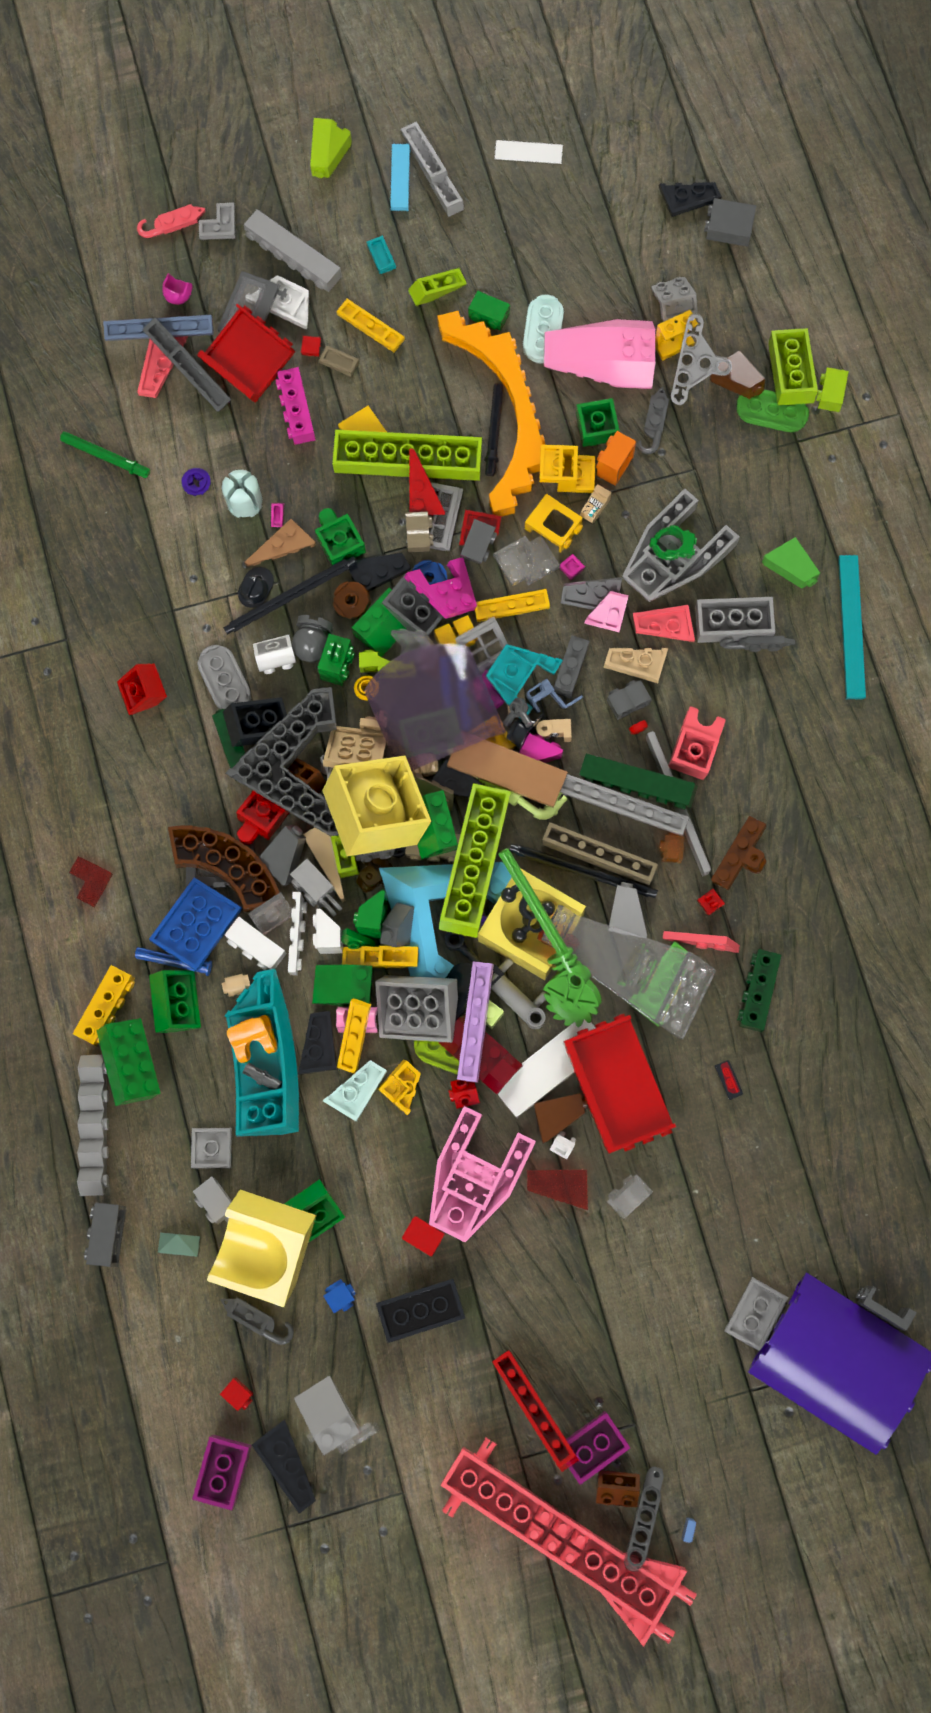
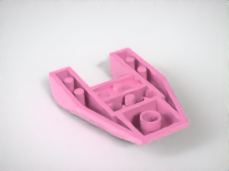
M465 1106L437 1161L429 1225L463 1242H466L510 1197L536 1143L535 1140L517 1133L501 1169L466 1152L482 1118V1114Z

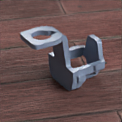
M547 679L526 693L528 701L537 714L541 711L536 703L549 694L562 709L570 707L583 698L581 695L566 705L554 692V688ZM539 687L540 693L532 697L530 692Z

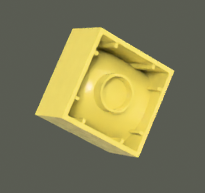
M406 756L336 765L322 790L347 857L417 845L431 823L430 816Z
M522 870L541 904L544 901L554 903L555 912L549 918L566 945L582 919L586 906ZM513 878L510 879L506 888H511L516 884ZM520 891L517 892L516 899L511 903L504 902L500 896L478 933V942L505 958H510L517 965L546 980L551 968L554 966V964L547 962V959L556 953L544 930L538 933L529 931L524 942H514L512 939L513 930L524 926L522 922L523 916L519 911V903L523 895ZM527 904V910L532 911L529 905ZM536 918L531 921L530 926L536 923Z
M239 1190L226 1210L225 1216L229 1217L226 1233L207 1281L284 1307L296 1286L316 1215Z

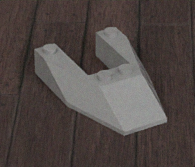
M686 489L647 525L622 575L623 579L649 602L701 577L737 546L740 537L725 525L701 550L694 545L695 555H692L691 559L678 557V559L669 561L658 558L649 546L650 539L654 538V535L663 528L671 525L679 527L697 508L698 499ZM665 535L658 540L657 545L665 552L667 549H679L681 542L675 536Z

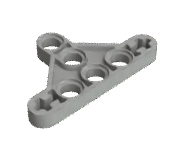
M697 313L691 314L686 322L671 392L672 402L677 405L684 404L687 400L689 389L711 374L727 375L731 371L732 365L730 360L726 357L716 356L702 335L704 321L702 316ZM694 318H698V322H701L700 325H696L695 332L699 331V334L687 332L688 329L692 331L693 325L690 321H694ZM689 336H693L697 342L693 346H688L686 339ZM684 355H691L692 362L690 364L682 362ZM703 358H708L710 366L703 368L700 366V361ZM725 361L728 363L726 371L718 369L720 362ZM681 373L688 375V380L684 383L678 380V376ZM676 385L681 387L687 386L686 389L682 388L684 398L681 397L680 400H677L674 394H678L679 387H676Z

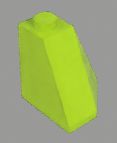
M314 118L310 167L312 176L318 178H329L352 144L351 131L346 128L342 130L337 127V122L332 119Z

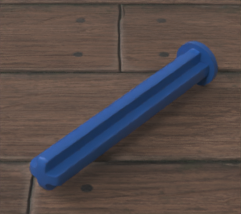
M140 947L135 951V958L195 971L170 954ZM212 961L204 962L196 972L205 973L206 976H209Z

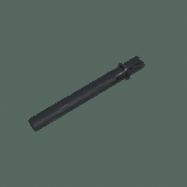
M495 383L493 387L488 449L486 457H484L486 462L485 475L491 477L495 476L496 463L499 462L497 449L503 384Z

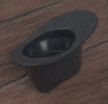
M255 567L247 572L238 590V598L244 606L255 608L264 603L274 583L272 573L264 567Z
M543 714L536 721H531L532 726L529 728L525 727L521 719L514 722L511 726L507 739L520 748L519 752L529 733L533 734L537 724L542 721Z

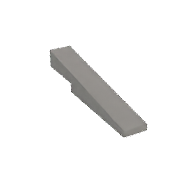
M414 122L401 128L405 140L410 144V149L447 216H452L464 210L461 196L447 176V170L418 123Z

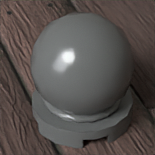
M300 615L296 624L300 629L293 636L292 648L300 660L310 663L316 662L321 659L327 636L333 633V624L318 617L317 621L309 619L310 615Z

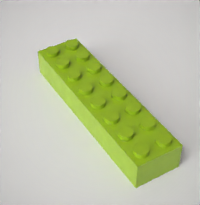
M335 430L332 464L334 473L409 477V449H414L428 478L480 481L482 437Z
M473 783L440 917L439 930L474 938L478 937L509 804L510 791Z

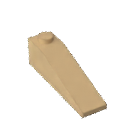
M313 828L303 834L306 837V843L343 903L345 902V896L337 870L331 836L317 828Z

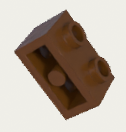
M604 1470L598 1472L596 1503L637 1507L640 1493V1474Z

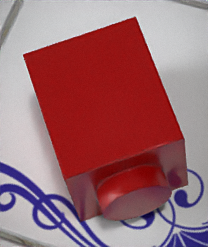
M236 1377L220 1393L237 1411L241 1408L245 1410L252 1403L251 1397L254 1394Z

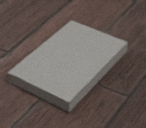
M751 1277L724 1332L760 1351L789 1297Z

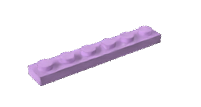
M473 962L457 1080L478 1082L494 966L491 963Z

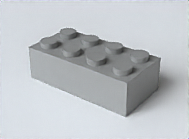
M773 597L697 600L695 606L697 643L720 642L725 638H733L734 641H739L750 636H774Z

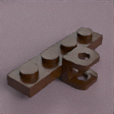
M751 816L748 817L711 878L713 883L729 890L742 867L755 874L761 873L767 862L764 853L755 848V845L767 827L765 823Z

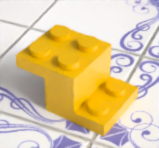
M541 445L540 482L558 483L557 492L593 493L595 484V456L578 455V446Z

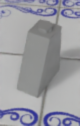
M622 882L621 885L616 887L608 931L647 939L637 889L632 888L633 884Z

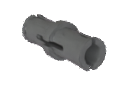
M250 1062L243 1070V1074L257 1081V1084L264 1085L271 1090L280 1089L282 1086V1081L271 1076L268 1071L257 1068Z

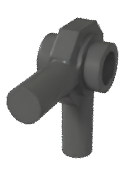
M515 698L510 703V713L503 721V724L508 727L516 717H520L526 728L531 727L532 722L527 715V703L523 698Z

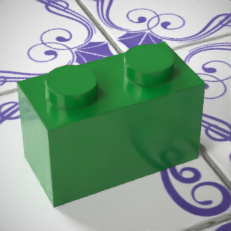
M478 290L468 308V316L471 320L477 323L484 321L489 328L500 331L510 314L509 303Z

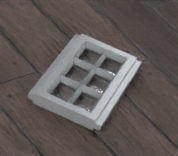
M431 482L445 511V515H428V517H432V528H429V535L433 534V546H430V548L450 551L463 489Z

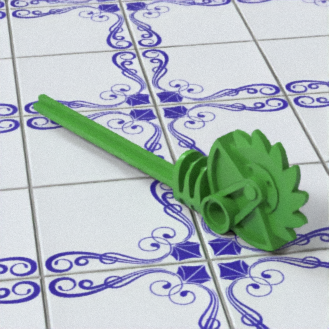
M504 849L498 855L556 951L554 955L547 959L549 964H555L551 969L558 970V972L548 981L543 989L549 992L544 993L545 999L550 1003L546 1005V1008L556 1013L553 1016L554 1019H565V1026L575 1022L576 1026L580 1027L584 1019L587 1023H591L592 1014L597 1015V1007H599L602 1001L597 987L590 980V970L585 965H582L579 960H576L578 957L576 954H572L574 951L572 947L568 948L510 850Z

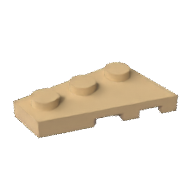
M609 648L604 668L658 683L668 648H662L661 650H652V648H644V650Z

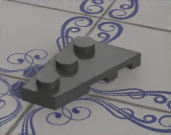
M623 577L565 583L561 604L594 610L610 591L620 593Z

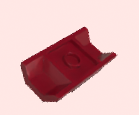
M466 1014L462 1015L455 1022L453 1042H439L459 1062ZM485 1032L479 1080L498 1095L523 1065Z

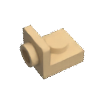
M381 710L379 720L370 716L360 718V729L383 732L384 727L387 728L388 716L385 715V710Z

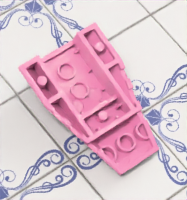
M616 319L545 332L544 367L564 373H574L582 378L583 376L588 377L599 383L601 381L609 383L613 387L652 389L655 367L654 324L652 321Z

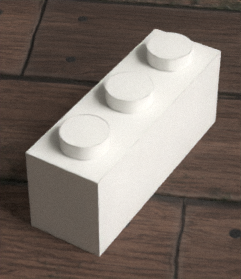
M240 917L236 919L225 934L229 945L235 949L237 946L243 950L242 954L248 959H256L258 961L257 965L264 971L275 969L287 954L285 950Z

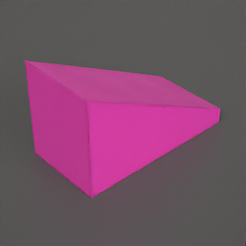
M285 503L271 504V527L283 526Z

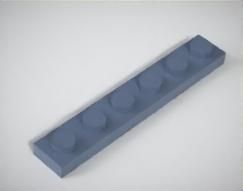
M212 315L157 318L173 337L214 335ZM154 318L103 321L105 341L150 339L142 329Z

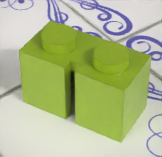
M827 367L825 374L821 373L819 385H822V388L818 390L816 401H819L818 409L840 412L849 371Z

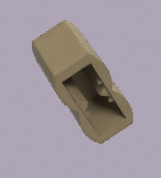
M428 512L406 513L408 552L430 551V546H433V534L429 535V528H432V517H428Z

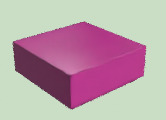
M571 554L559 565V568L572 580L585 569V566L574 554Z

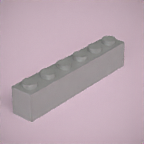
M258 209L244 223L245 234L250 240L258 242L264 250L271 251L278 260L282 259L291 269L299 271L305 279L312 280L319 289L329 292L341 279V268Z

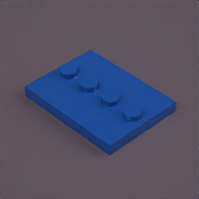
M194 877L149 940L193 970L198 971L242 908Z

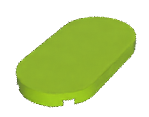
M414 1040V1049L420 1060L458 1075L459 1061L444 1049L439 1042Z

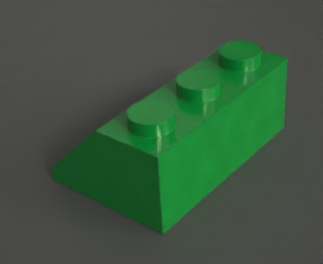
M390 588L381 595L352 627L353 635L369 649L378 652L380 657H383L407 631L382 604L383 600L392 591Z
M444 790L423 795L422 799L430 816L431 823L417 844L421 859L456 851L458 842Z
M381 890L362 904L358 912L354 913L353 924H355L356 931L359 934L368 938L381 939L382 924L386 919L388 899L384 890Z
M162 970L149 975L155 1033H172L201 1028L195 972Z
M320 1179L284 1203V1205L316 1215L309 1242L345 1218Z

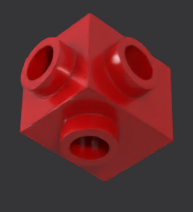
M462 1080L450 1082L452 1090H448L451 1102L455 1101L457 1109L480 1103L475 1082Z

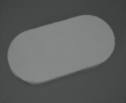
M211 645L205 648L200 654L198 669L219 710L226 709L230 703L250 701L251 692L232 652L220 645Z

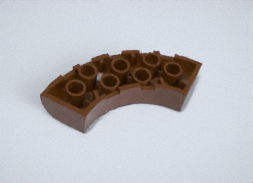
M192 825L168 827L176 868H199L219 876L235 891L242 904L244 913L271 908L282 903L276 882L267 866L248 846L226 833L207 827L203 828Z

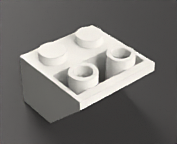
M316 909V914H313V926H315L316 934H313L315 949H318L320 954L343 953L342 931L340 927L321 909Z

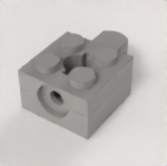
M308 859L290 873L293 887L298 892L305 893L304 897L312 907L316 905L320 909L323 906L333 917L336 915V912L327 904L328 901L338 911L342 910L341 906L332 898L336 895L334 886Z

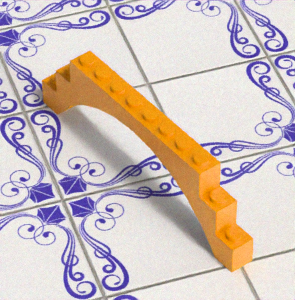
M459 311L438 315V326L442 340L461 347L481 359L498 376L508 391L514 406L518 436L513 458L505 475L489 494L492 515L506 516L514 514L515 506H518L515 495L531 492V485L534 484L532 473L540 472L541 445H545L544 436L539 433L541 429L539 419H535L534 413H536L535 405L533 402L530 403V388L525 386L526 375L524 370L521 371L520 369L521 358L515 352V349H517L515 338H511L510 332L491 336L490 329L485 327L484 321L466 326L464 317H460Z

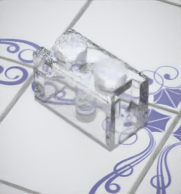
M630 1174L622 1181L624 1186L619 1191L615 1188L607 1195L609 1197L607 1203L622 1220L653 1193L637 1174L634 1177Z

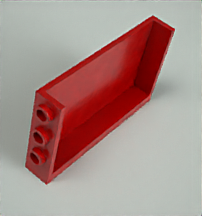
M625 1014L614 1017V1021L608 1024L606 1021L600 1022L595 1025L596 1028L589 1031L588 1028L577 1032V1036L563 1041L607 1154L620 1149H624L625 1152L636 1148L635 1143L640 1141L643 1144L654 1141L653 1136L661 1134L664 1137L673 1133L672 1129L676 1127L675 1123H672L633 1028L632 1018L630 1015L625 1017Z

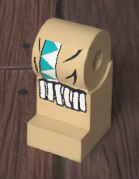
M597 484L583 507L580 516L593 524L610 501L612 492Z
M571 719L540 721L537 724L536 733L542 736L544 740L552 737H564V742H571Z

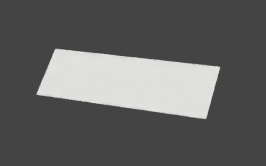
M496 140L495 159L561 164L563 145Z

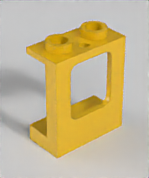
M691 310L657 325L655 349L662 361L680 353L686 322L692 314ZM694 318V321H690L693 325L692 329L695 328L698 324L696 319ZM691 336L686 339L688 346L695 344Z
M546 494L525 521V529L530 533L533 530L557 545L561 553L564 548L568 549L571 545L572 537L575 534L578 535L582 530L583 517ZM553 510L559 511L574 522L563 537L558 536L543 525V522Z

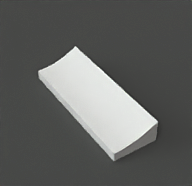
M584 1019L583 1024L577 1027L576 1023L573 1022L522 1063L523 1067L498 1094L516 1119L531 1108L534 1103H537L575 1073L563 1041L577 1036V1032L588 1028L590 1031L595 1029L592 1023H587Z

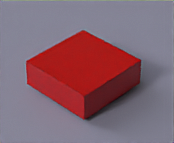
M303 336L301 355L319 357L321 337Z

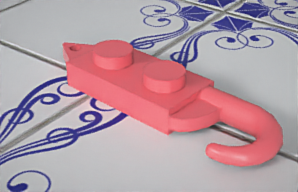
M190 204L159 215L154 221L155 229L149 231L142 230V225L146 223V219H143L137 225V232L144 238H152L163 233L168 234L198 223L197 220L205 213V208L193 207Z

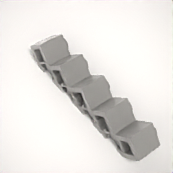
M81 1055L78 1064L80 1115L77 1125L80 1142L77 1154L80 1170L77 1184L80 1196L104 1195L105 1187L109 1186V1176L107 1175V1158H109V1147L107 1146V1130L109 1129V1119L107 1118V1102H109L107 1071L103 1055Z

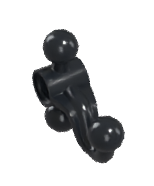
M516 884L511 888H505L501 892V898L504 902L511 903L516 899V893L520 890ZM523 896L519 903V911L523 916L522 922L524 926L516 928L512 932V939L516 943L524 942L529 931L538 933L543 930L538 920L534 925L530 926L531 921L536 917L532 911L527 910V902ZM544 901L542 903L548 916H551L555 912L554 903L551 901Z

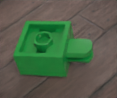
M330 508L323 509L319 513L321 527L315 529V534L331 566L345 558L348 559L352 556L356 558L366 553L365 544L348 513L339 518Z
M333 634L328 635L318 665L321 680L341 686L344 680L347 681L350 672L348 670L349 664H352L355 658V653H353L354 647H352L350 639Z

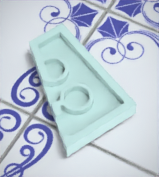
M370 1060L331 1095L327 1096L323 1102L357 1122L387 1070Z

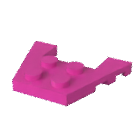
M463 557L451 560L447 564L454 576L453 579L429 585L420 569L408 572L404 576L407 582L411 581L416 586V590L420 594L423 593L430 599L429 603L445 619L473 611L477 607Z

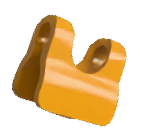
M267 1015L242 1021L227 1030L228 1039L240 1063L250 1060L249 1046L253 1040L260 1042L268 1054L278 1050L272 1023Z

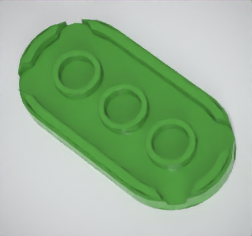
M764 390L760 395L754 396L751 399L740 395L736 405L737 413L743 421L785 432H796L802 429L809 418V409L805 404L778 405L776 392Z

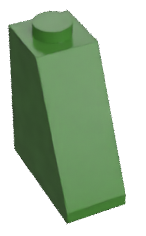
M796 537L764 555L762 560L764 566L801 589L806 586H813L817 583L820 575L819 570Z

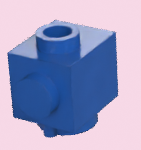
M340 1279L325 1289L327 1294L324 1295V1298L333 1313L341 1309L345 1312L354 1306L352 1302L356 1300L354 1297L356 1292L351 1284L347 1285Z

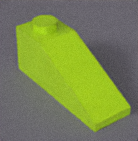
M460 268L419 278L408 291L415 305L418 306L466 286L467 282Z

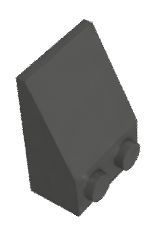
M404 576L382 602L387 610L422 643L444 618L429 603L430 599L423 593L420 594L416 590V586L411 581L407 582Z

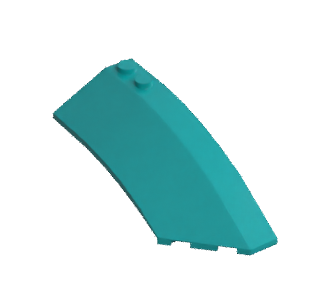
M275 969L256 973L253 977V983L248 989L245 988L236 1000L237 1004L231 1011L228 1010L224 1016L226 1017L229 1029L242 1021L267 1015L271 1020L278 1044V1050L268 1054L260 1042L251 1041L249 1046L251 1058L245 1063H240L237 1060L232 1047L236 1085V1136L283 1135L299 1132V1088L293 1034L277 972ZM250 1062L257 1068L268 1071L271 1076L282 1081L281 1088L271 1090L264 1085L257 1084V1081L243 1074L245 1066Z

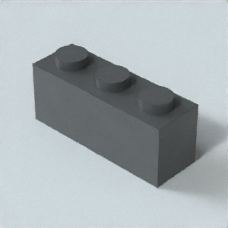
M571 635L554 685V692L557 695L572 698L589 648V640Z

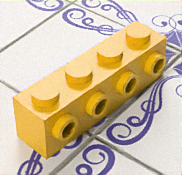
M111 965L75 1028L73 1035L97 1047L100 1043L96 1030L105 1024L114 1023L116 1018L114 1015L124 1005V997L127 992L133 989L135 978Z

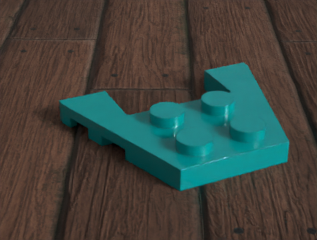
M506 644L485 677L507 705L510 706V703L515 698H518V693L536 665L554 675L563 660ZM527 704V705H528L527 715L530 713V711H531L532 708H533V707L530 706L529 704Z

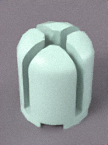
M234 470L230 472V479L225 477L222 482V492L228 510L238 518L255 516L262 508L263 500L256 477L247 470Z

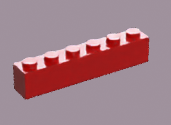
M508 1350L493 1360L492 1363L558 1468L563 1472L579 1461L512 1353Z

